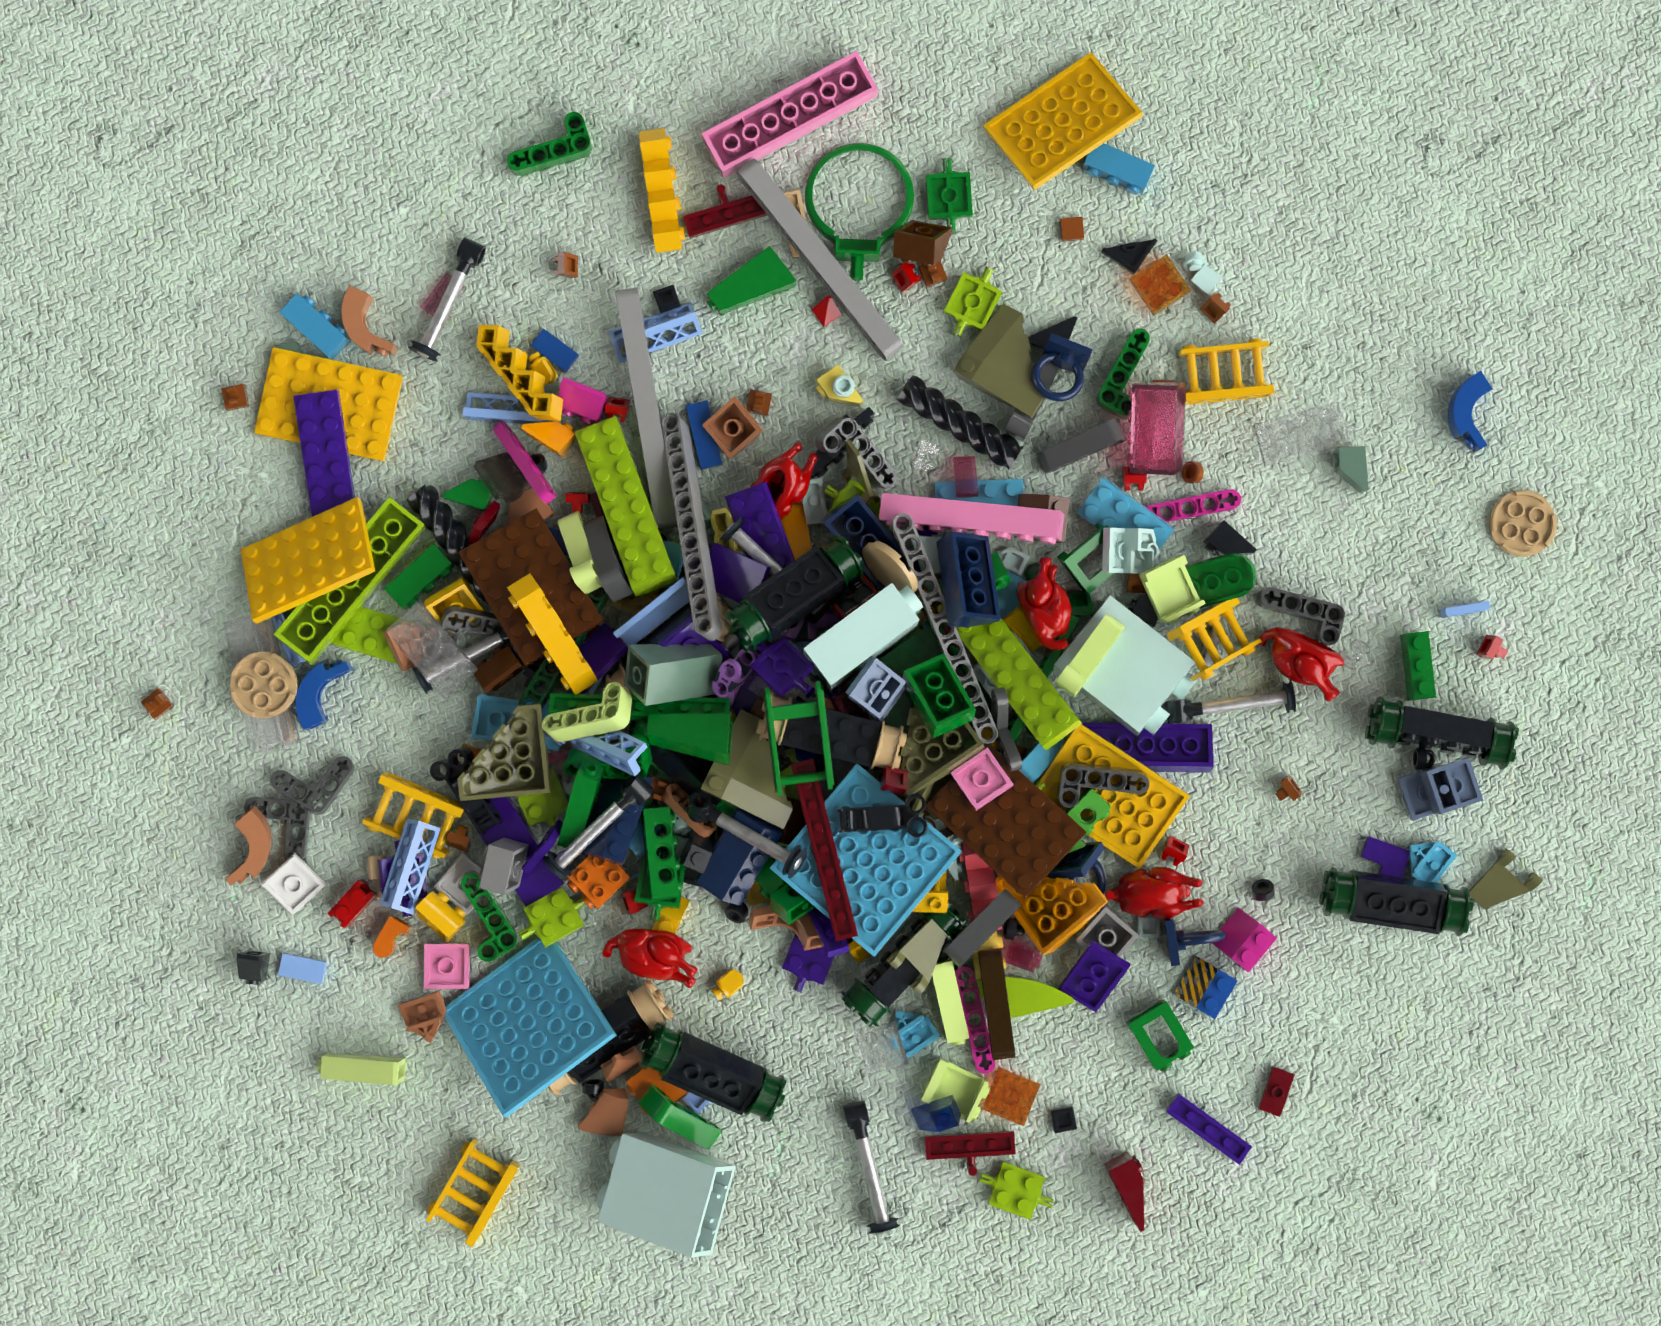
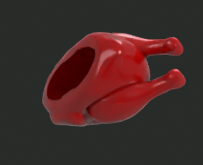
M799 442L795 443L784 454L768 461L761 468L757 481L750 485L752 487L767 482L780 520L791 512L793 504L799 503L807 494L811 473L818 460L815 453H810L804 468L801 470L800 466L792 460L797 453L803 450Z
M1042 557L1039 560L1040 569L1037 576L1025 583L1023 581L1018 582L1016 594L1035 637L1043 647L1056 651L1069 646L1065 638L1059 641H1055V639L1068 631L1071 619V605L1064 589L1055 582L1058 566L1051 565V558Z
M1282 627L1265 630L1259 636L1262 641L1259 643L1261 646H1265L1269 639L1274 640L1271 656L1275 667L1282 675L1299 684L1316 685L1324 694V699L1327 702L1339 695V689L1335 688L1329 679L1337 666L1344 665V659L1335 650L1312 638Z
M1155 867L1149 872L1142 868L1121 876L1119 885L1106 891L1105 898L1117 901L1123 912L1141 918H1146L1151 914L1155 919L1165 920L1173 918L1186 910L1201 907L1204 903L1201 898L1185 900L1191 893L1188 886L1201 887L1203 882L1201 879L1185 876L1167 867Z
M628 929L608 940L603 948L602 955L604 957H611L612 950L618 949L623 968L636 976L663 981L675 980L683 983L687 988H691L696 982L693 976L698 971L697 967L690 965L684 960L686 954L692 951V946L681 936L673 932L651 929ZM681 968L685 971L686 975L682 974L679 969Z

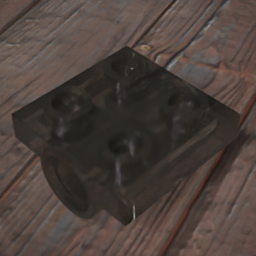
M508 452L476 461L474 464L475 470L495 500L503 498L506 503H511L519 499L524 491L532 489Z

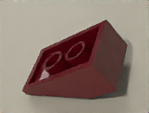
M1125 1152L1104 1163V1166L1134 1224L1142 1232L1145 1230L1144 1179L1141 1175V1172L1144 1170L1135 1155L1130 1156L1128 1152Z

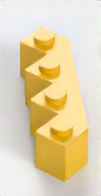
M665 128L639 131L656 253L681 250V241L685 240L684 227H679L677 210H681L679 196L675 197L673 180L677 178L675 166L670 165L668 150L672 149L671 137L666 136Z
M479 325L476 347L488 359L497 374L502 377L514 396L523 404L528 414L539 420L561 421L563 399L554 394L544 393L545 376L536 371L526 370L527 353L518 348H508L510 331L499 325Z
M529 573L507 587L511 594L508 597L509 601L515 609L519 607L529 622L525 625L532 637L537 635L546 649L542 653L549 663L554 662L563 676L560 678V681L565 689H571L576 696L598 682L591 667L580 653L579 648L563 626L562 621L546 599L545 594L533 576Z

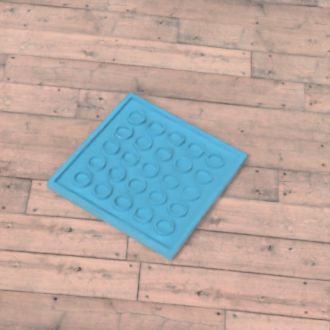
M856 764L825 801V806L858 936L852 937V939L875 957L960 855L962 850L928 822V832L921 838L911 836L907 832V828L839 833L841 825L840 812H837L838 809L905 805L891 791L880 790L881 783L859 764ZM915 821L911 825L913 833L918 834L923 831L924 826L921 821ZM805 825L786 848L790 852L799 845L801 850L807 849L805 860L799 871L792 878H788V874H782L784 863L778 860L773 863L770 869L830 919L807 826Z
M539 938L535 939L445 1006L447 1010L444 1016L501 1114L506 1118L617 1036L559 943L556 942L545 948Z

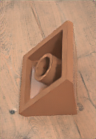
M736 396L702 424L729 459H732L752 445L763 431Z

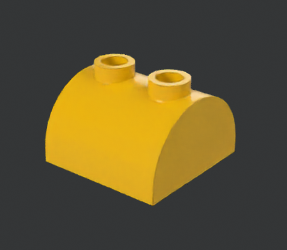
M464 577L459 578L424 600L426 608L438 624L444 610L450 606L485 611L477 595ZM454 614L453 617H449L450 620H453L454 617H457V614ZM474 617V618L470 619L469 623H470L471 621L475 620V619L478 618V617Z
M432 891L415 907V915L446 943H449L466 923L464 919L466 913L458 906L453 909L448 905L447 902L450 899L443 892L439 891L436 894Z

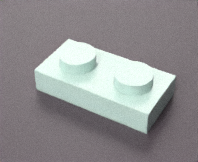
M818 478L810 480L807 494L802 499L806 524L808 526L821 524L820 520L827 513L822 480Z

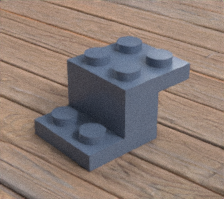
M871 656L845 693L849 699L881 722L905 691L904 685L906 681L876 657Z
M1469 757L1396 778L1411 821L1432 814H1443L1483 801Z

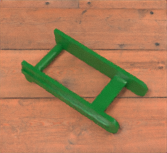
M815 681L817 701L773 707L770 689L765 687V696L763 698L774 788L778 796H783L782 786L814 781L826 780L828 789H833L834 778L824 691L821 689L820 681ZM819 715L825 771L780 777L774 721Z

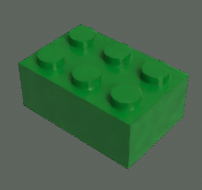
M944 653L903 672L902 679L906 681L904 687L933 738L974 720L976 708Z

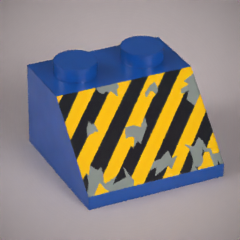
M1195 956L1173 994L1213 1019H1216L1238 980Z

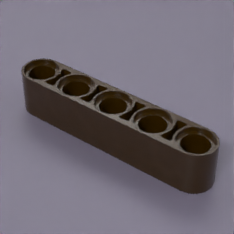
M1001 948L978 950L992 1059L994 1061L1015 1058Z

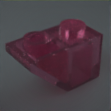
M1010 940L1005 962L1034 973L1035 968L1039 969L1042 955L1039 954L1040 950L1037 947Z

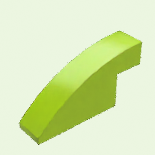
M1005 975L1011 1018L1074 1003V999L1052 985L1030 978ZM978 979L976 982L979 995L983 998L982 980Z

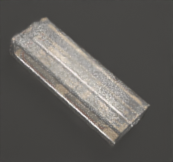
M251 616L223 622L233 668L243 657L254 652H272L281 656L278 639L274 636L276 630L272 617L258 624L252 621ZM292 704L286 711L272 718H256L243 713L252 752H259V755L263 756L272 754V749L281 747V751L295 748L294 744L301 743Z

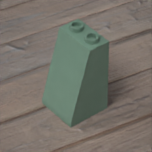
M659 644L628 645L624 686L645 706L715 695L712 684L722 664V654L711 644H699L700 646L696 644H685V646L672 644L667 647H662Z

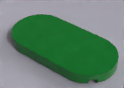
M1228 553L1185 566L1199 598L1205 601V604L1200 606V608L1246 595L1254 587L1257 578L1253 563L1246 556L1239 553Z

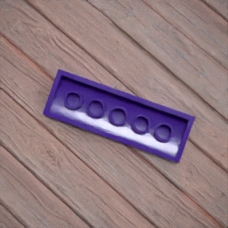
M1081 722L1084 726L1154 772L1211 773L1214 767L1212 724L1163 723L1154 735L1143 728L1139 735L1136 736L1121 723Z
M510 797L490 798L499 811L503 822L488 829L485 835L480 834L481 838L487 846L504 837L529 844L527 859L540 843ZM542 858L528 874L523 871L520 887L515 889V891L527 907L564 885L565 882L550 871Z

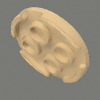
M1519 490L1509 493L1497 501L1490 513L1489 530L1496 545L1504 552L1513 556L1527 557L1537 554L1549 546L1556 534L1557 518L1547 499L1533 491Z
M880 541L868 543L863 548L862 554L865 563L873 575L885 587L893 583L898 591L907 585L914 593L917 591L918 582L914 572L911 569L907 570L905 564L900 560L901 556L894 549Z
M265 651L251 653L243 657L231 672V698L243 713L251 717L272 718L278 716L290 707L296 697L298 681L295 670L285 658L278 654Z

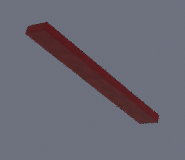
M813 758L791 764L793 775L817 772ZM819 781L796 784L835 940L840 941L856 937L858 932Z

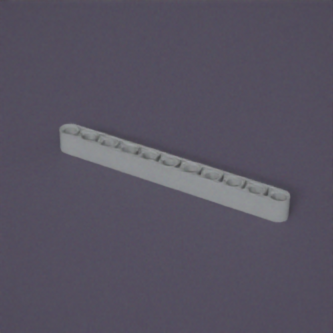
M753 158L736 171L737 177L789 243L796 251H799L798 253L880 357L887 361L901 350L903 344L761 164Z
M638 287L617 290L616 298L653 514L659 530L678 527Z
M668 413L662 419V431L693 625L698 634L707 640L714 641L721 635L722 626L689 426L676 413Z
M898 514L892 519L891 527L908 570L911 569L916 576L918 582L917 592L942 654H945L955 673L956 667L959 664L966 666V674L962 677L957 675L964 689L967 685L974 686L975 694L969 698L974 707L981 706L984 713L982 717H974V720L970 722L972 728L983 743H992L997 738V728L955 626H950L948 634L942 635L939 632V625L942 622L948 623L945 600L914 522L908 514ZM902 517L907 520L908 527L905 530L897 528L896 521L898 518ZM909 538L916 542L914 551H908L905 548V541ZM917 559L922 560L925 564L922 572H917L913 568V563ZM925 580H929L933 584V590L930 593H925L922 590L921 586ZM934 601H938L942 607L938 614H934L930 610V605ZM951 643H955L958 646V653L954 656L949 655L947 652V647ZM984 727H990L992 730V735L988 739H983L981 736V730Z

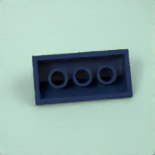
M858 494L835 507L820 520L833 536H844L854 553L857 552L861 556L863 572L878 590H882L885 586L870 571L862 554L863 548L868 543L880 541L890 546L901 556L900 560L908 568L898 542Z
M951 531L936 542L948 626L968 628L1000 621L1001 617L989 537Z
M649 777L644 778L651 785L653 779ZM604 779L588 827L622 795L621 789L627 779ZM644 803L641 805L636 804L635 806L631 804L581 853L622 866Z
M736 808L731 817L776 844L783 834L779 827L741 809ZM724 829L713 848V853L704 874L699 873L695 882L721 901L741 906L770 855Z

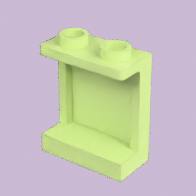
M1177 555L1139 574L1160 623L1174 624L1181 620L1180 616L1186 613L1188 615L1197 613L1201 610L1200 606L1205 604V601L1199 598L1187 572L1185 564L1188 562L1185 555Z
M939 1057L920 1098L922 1101L936 1105L970 1123L972 1119L976 1120L981 1110V1107H978L981 1099H986L990 1087L988 1086L989 1082L987 1079Z

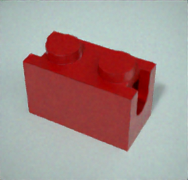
M364 879L357 880L327 914L330 917L337 918L341 922V927H350L377 897V891Z

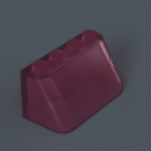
M1184 382L1134 383L1130 387L1129 400L1132 401V409L1128 413V422L1131 423V432H1128L1127 437L1128 445H1131L1130 454L1127 455V467H1130V473L1175 475L1181 471L1184 450L1186 395Z

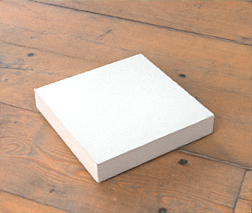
M294 852L261 885L286 910L294 915L325 887L326 883Z
M463 852L434 885V888L443 892L455 906H458L466 915H469L474 906L463 891L461 880L467 871L474 870L480 873L482 868ZM468 877L467 885H473L475 892L472 893V895H475V893L478 891V889L475 886V882L477 879L475 878L472 880L470 877ZM485 895L479 896L477 902L479 903Z

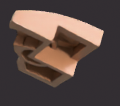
M603 1089L598 1095V1100L589 1107V1114L586 1118L578 1122V1129L600 1135L622 1136L629 1101L626 1089Z

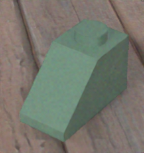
M1365 446L1340 447L1334 450L1331 462L1332 466L1335 467L1336 473L1359 493L1369 490Z

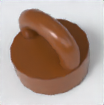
M1196 461L1186 462L1182 468V478L1187 483L1201 482L1204 474L1202 465Z

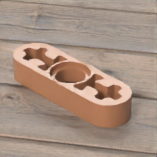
M669 784L662 793L663 801L698 835L702 837L711 836L717 825L711 821L696 823L689 819L685 807H688L690 796L677 784Z

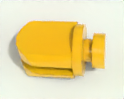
M539 352L528 357V361L532 363L529 366L530 371H536L545 376L544 385L552 384L557 380L558 374L549 359L541 357Z
M736 970L727 971L715 982L718 988H713L711 992L719 1001L723 998V994L727 998L731 997L743 986L742 974Z

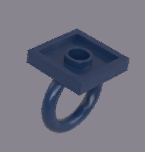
M1051 333L1042 356L1035 362L1032 368L1031 377L1035 389L1043 397L1052 401H1066L1075 397L1082 389L1084 383L1083 370L1093 349ZM1052 361L1060 369L1074 372L1075 382L1072 388L1060 393L1046 388L1040 378L1041 369L1046 363Z
M1101 841L1086 842L1085 847L1068 853L1047 875L1052 879L1057 877L1068 878L1078 883L1077 877H1085L1092 867L1096 874L1097 887L1104 895L1106 887L1105 873L1102 865L1097 860L1105 849Z
M1174 917L1165 919L1171 966L1180 965L1179 951L1186 950V946L1213 943L1226 938V933L1222 930L1184 934L1183 930H1175Z

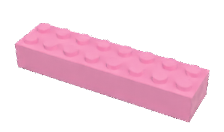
M855 51L701 133L702 139L724 179L738 171L753 158L758 161L876 98L878 88L858 52Z
M882 493L879 520L885 522V526L892 528V519L898 514L905 513L912 518L918 531H923L924 527H929L928 530L938 533H945V529L960 533H967L969 531L975 535L988 537L989 534H995V537H998V539L1011 540V536H1017V539L1025 542H1033V539L1037 538L1045 544H1056V540H1062L1064 513L1060 510ZM905 518L897 519V528L901 529L902 525H907L908 527V522Z

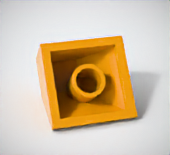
M557 421L523 424L521 427L528 436L564 458L577 438L574 433L575 428L566 422L563 424Z

